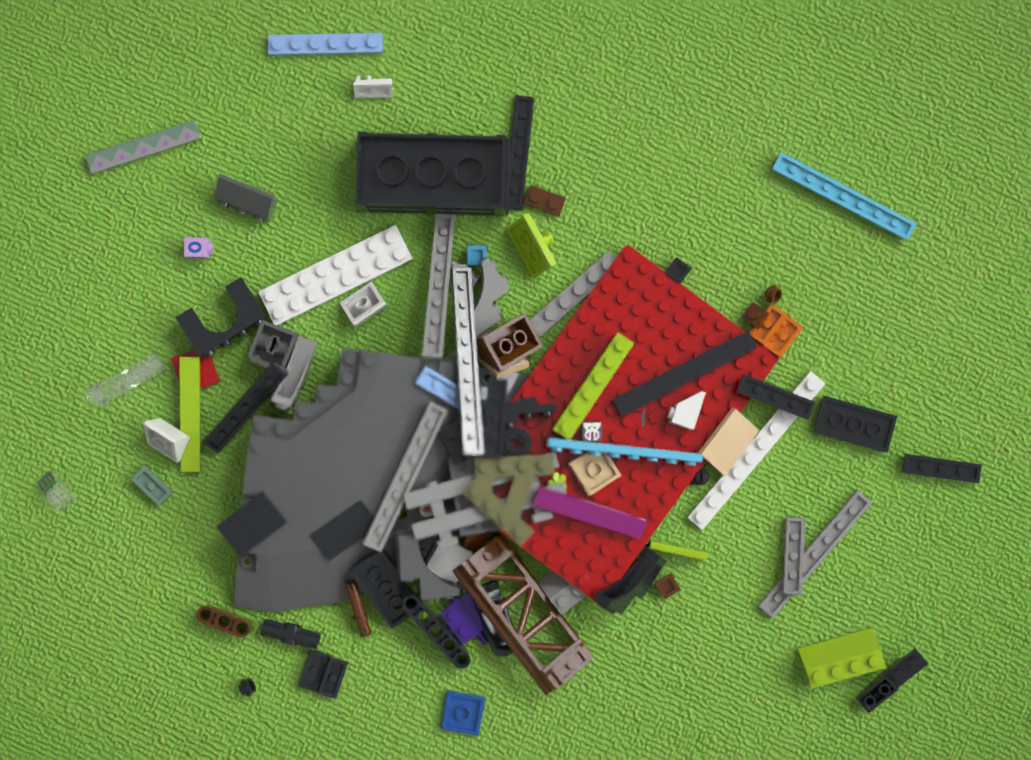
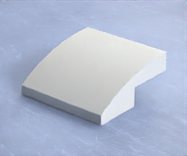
M459 544L439 550L437 547L427 567L436 575L457 583L458 579L452 570L470 558L473 552L471 549L469 550Z

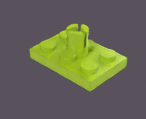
M530 213L523 215L506 228L533 279L557 264L554 255L548 248L554 242L551 233L549 234V231H544L540 234Z

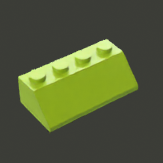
M872 628L797 648L807 685L811 689L886 668L881 648Z

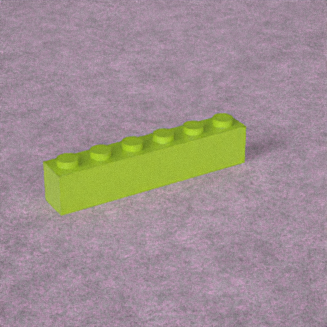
M620 333L614 335L551 431L564 440L571 439L634 345L633 342Z

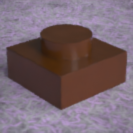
M752 302L742 316V319L759 329L769 316V313Z
M671 573L654 582L664 600L681 590Z

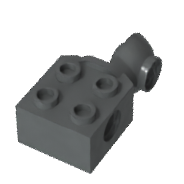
M262 320L248 357L252 362L264 368H267L274 360L287 369L297 338L300 335ZM277 388L270 394V396L274 395Z

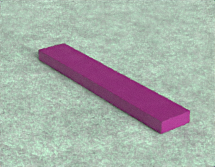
M538 486L532 501L533 506L641 539L648 522L644 518L542 486Z

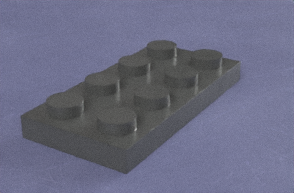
M473 456L458 465H455L452 458H448L451 481L475 474V458L488 457ZM464 494L454 496L456 512L476 507ZM491 519L459 528L460 536L499 530V526Z

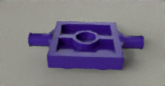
M467 592L460 597L453 596V598H450L449 601L451 603L440 614L462 644L474 637H477L482 645L486 644L484 640L488 643V639L483 633L484 628L475 603Z

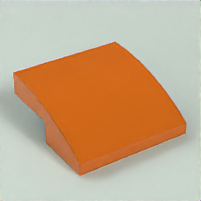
M771 304L766 310L769 316L759 329L754 327L750 334L781 359L804 327Z

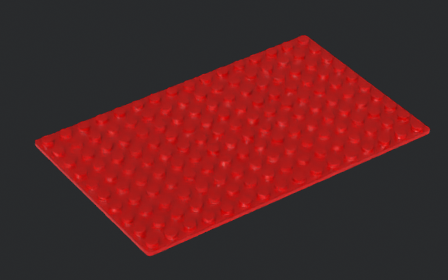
M626 245L510 401L511 403L525 398L536 397L537 404L556 403L557 411L552 412V416L541 417V413L533 414L532 418H521V415H518L519 422L514 423V426L526 430L531 437L532 446L525 456L545 455L555 452L559 467L554 468V473L566 476L564 483L567 486L566 493L568 495L641 517L648 521L642 537L639 539L552 512V519L533 524L531 518L532 515H535L533 507L522 510L520 519L534 532L520 547L596 603L599 601L593 598L598 590L611 586L622 578L706 461L702 458V462H696V466L684 465L685 461L677 460V464L665 463L666 459L658 458V462L646 461L647 457L639 456V460L627 459L628 455L620 454V458H610L622 476L591 496H588L568 465L569 462L582 454L570 453V449H562V452L551 451V447H546V439L548 438L564 440L551 431V429L614 335L620 333L633 342L634 345L582 421L602 422V441L591 443L698 454L730 409L733 407L741 413L751 399L736 393L742 374L764 381L779 359L777 355L753 338L757 346L756 349L621 417L612 401L613 399L745 333L744 330L685 286L678 283L630 245ZM699 392H705L694 430H688L669 423L670 418L667 416L671 407ZM645 408V425L642 427V411ZM581 424L571 437V441L582 442ZM520 435L515 440L508 439L513 444L512 451L517 446L524 447L523 445H521V443H519ZM551 475L537 476L539 485L542 487H547L548 482L552 480ZM513 480L493 485V493L499 500L508 497ZM499 527V531H500L501 533H503V534H504L505 536H507L509 539H511L512 541H514L506 532H504V531Z

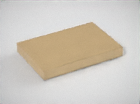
M732 407L698 454H703V458L721 475L726 476L759 430L737 409Z

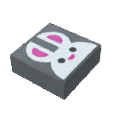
M602 422L581 423L582 442L602 441Z

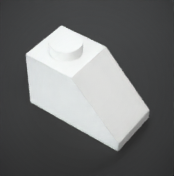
M699 392L671 407L667 416L670 418L669 423L688 430H694L705 392Z

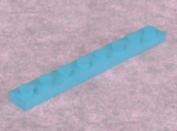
M782 152L771 169L905 241L909 239L917 224Z
M552 438L546 439V447H551V451L562 452V449H570V453L582 454L583 450L589 451V455L601 456V452L608 453V457L620 458L621 454L628 455L627 459L639 460V456L647 457L646 461L658 462V458L666 459L665 463L677 464V460L685 461L684 465L696 466V462H702L703 454Z

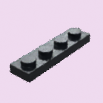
M742 374L736 393L805 420H809L815 402L745 374Z
M488 378L483 441L484 454L482 457H503L508 379Z
M904 454L902 473L980 483L982 464Z

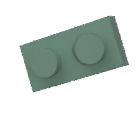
M144 466L131 479L158 506H161L173 493L147 466Z

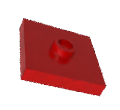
M196 350L171 358L179 384L180 357H200ZM212 356L207 359L200 357V389L219 383L220 379Z

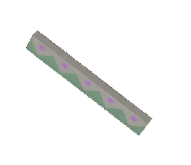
M193 120L86 155L90 172L93 175L201 140L196 121Z

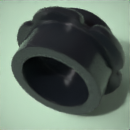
M251 678L240 681L239 690L242 695L250 697L252 693L256 692L255 683Z

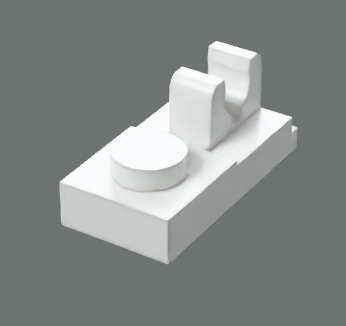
M357 76L355 82H353L355 98L393 97L392 79L372 80L371 76H368L367 80H361L360 76Z

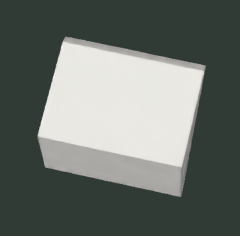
M372 282L340 302L355 327H358L388 306Z
M161 418L145 421L143 424L147 444L178 463L190 436Z

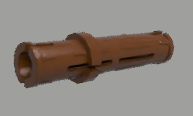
M350 580L352 588L349 581L345 582L344 585L354 613L353 620L357 623L360 637H366L364 629L367 636L372 634L367 620L368 613L364 610L357 582Z

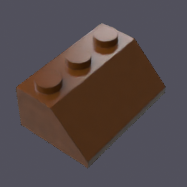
M526 313L508 320L476 339L477 353L480 359L498 372L505 370L543 347Z

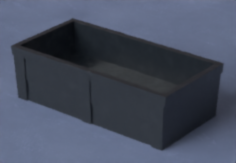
M358 131L356 213L509 217L511 140H508L506 135L396 134Z

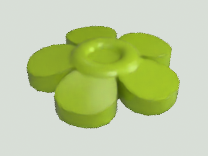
M555 472L554 475H551L552 480L548 482V486L565 482L566 476Z

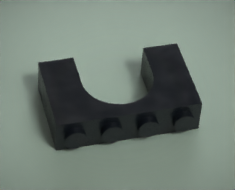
M242 277L225 287L238 308L237 321L229 330L225 332L208 330L201 323L192 307L175 317L201 358L205 357L207 359L216 353V349L232 344V339L237 336L242 338L249 333L248 329L253 326L258 328L261 321L267 318Z

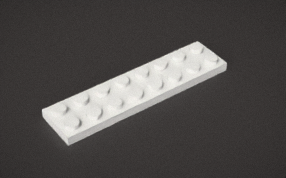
M394 225L259 291V294L274 325L278 326L413 259L397 226Z

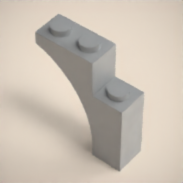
M487 257L480 261L482 286L477 302L474 305L476 337L502 319L499 315L502 313L496 303L492 305L491 302L510 290L507 286L510 284L504 274L499 275L496 271L499 267L493 259L489 260Z
M298 336L287 366L289 374L279 384L272 398V402L276 403L275 407L289 410L290 407L295 408V402L298 400L301 388L305 386L318 342Z

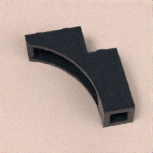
M645 547L636 562L620 580L595 593L593 598L599 601L597 605L613 615L615 612L622 615L635 596L640 599L644 597L667 560Z

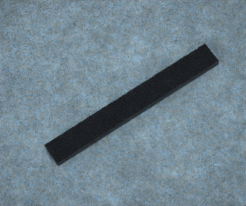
M747 331L620 395L612 401L622 417L756 349L757 346L750 332Z

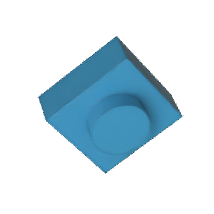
M467 245V265H480V261L486 257L487 246Z

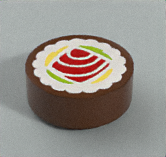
M430 503L417 507L421 517L431 518L434 516Z

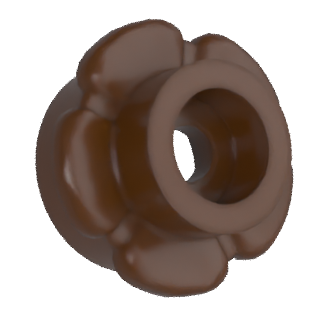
M776 285L768 287L765 291L766 301L768 303H778L782 297V290Z

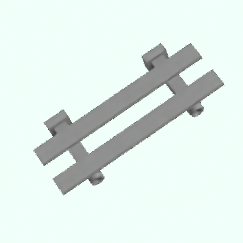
M555 452L545 454L554 455V468L559 467ZM475 474L437 484L436 481L425 484L426 488L403 494L407 509L430 503L433 511V519L412 524L416 540L439 534L441 541L437 542L439 550L458 545L457 538H452L450 530L490 519L477 506L447 515L445 513L442 500L463 494L464 490L476 478ZM534 476L523 510L533 507L535 515L531 516L533 524L553 518L551 511L532 505L538 486H540L537 476ZM515 477L495 478L493 485L514 480ZM564 482L546 487L567 494ZM507 498L501 499L500 501H502L505 504Z

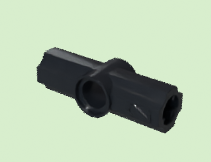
M266 618L261 629V635L278 639L280 642L288 645H301L312 649L318 648L321 638L320 632L302 628V626L294 623H282Z

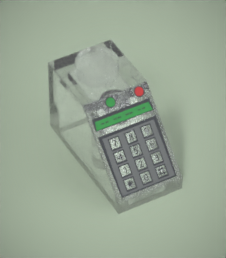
M51 469L36 482L44 498L56 511H63L77 498Z

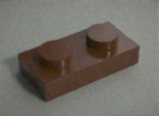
M530 185L524 204L560 217L566 198Z

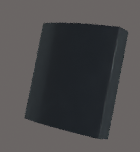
M310 649L297 685L298 687L315 691L320 695L336 699L349 662Z

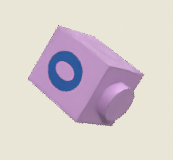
M184 238V257L188 259H210V254L214 252V244L211 243L209 238Z

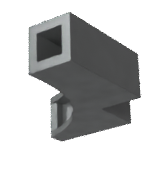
M413 528L395 530L397 575L400 580L412 582L416 579L417 594L424 601H433L435 598L450 599L453 596L459 595V587L455 581L436 575L424 564Z

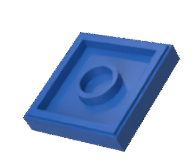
M448 690L441 729L479 736L485 697Z

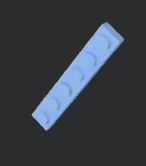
M383 33L268 35L269 56L383 54Z

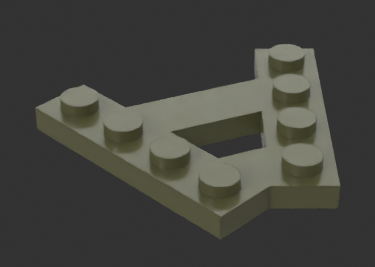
M554 455L475 458L476 478L464 490L463 494L515 542L522 546L534 532L520 519L534 476L554 475ZM499 477H515L504 504L491 492L494 480Z

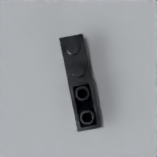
M536 397L506 404L505 428L515 427L514 423L519 422L518 415H521V418H532L533 414L541 413V417L552 416V412L557 411L556 403L537 404ZM485 417L481 420L483 430L485 427Z
M914 648L904 657H899L879 674L856 697V700L870 713L897 692L902 684L927 666L928 661Z

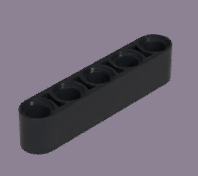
M405 592L402 595V606L409 616L457 668L468 667L471 660L467 648L430 607L420 599L416 592ZM409 598H413L416 600V602L413 605H407L405 603L406 600ZM422 612L428 613V617L425 619H420L418 616ZM435 626L441 628L438 633H433L431 629ZM447 640L454 642L450 647L444 646V643ZM460 654L466 655L464 660L456 659Z

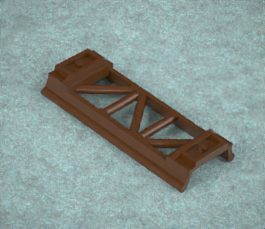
M501 533L452 570L545 695L566 683L594 658ZM510 557L522 575L490 572ZM491 580L520 582L524 584L496 606L478 581ZM527 591L515 631L502 614V611ZM536 592L550 612L524 633ZM555 618L573 641L572 644L527 642ZM530 650L557 651L561 653L542 667Z

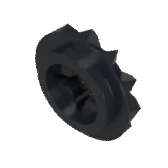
M513 427L505 431L503 452L508 457L527 455L532 446L529 433L519 427ZM520 435L519 443H521V445H523L524 447L517 446L512 451L513 444L508 439L515 440Z

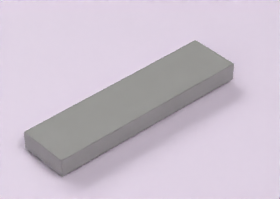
M786 517L784 595H802L805 518Z

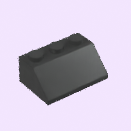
M219 174L214 198L219 201V205L229 208L230 205L236 207V212L246 215L248 212L254 215V219L261 222L271 220L279 201L274 195L225 175Z

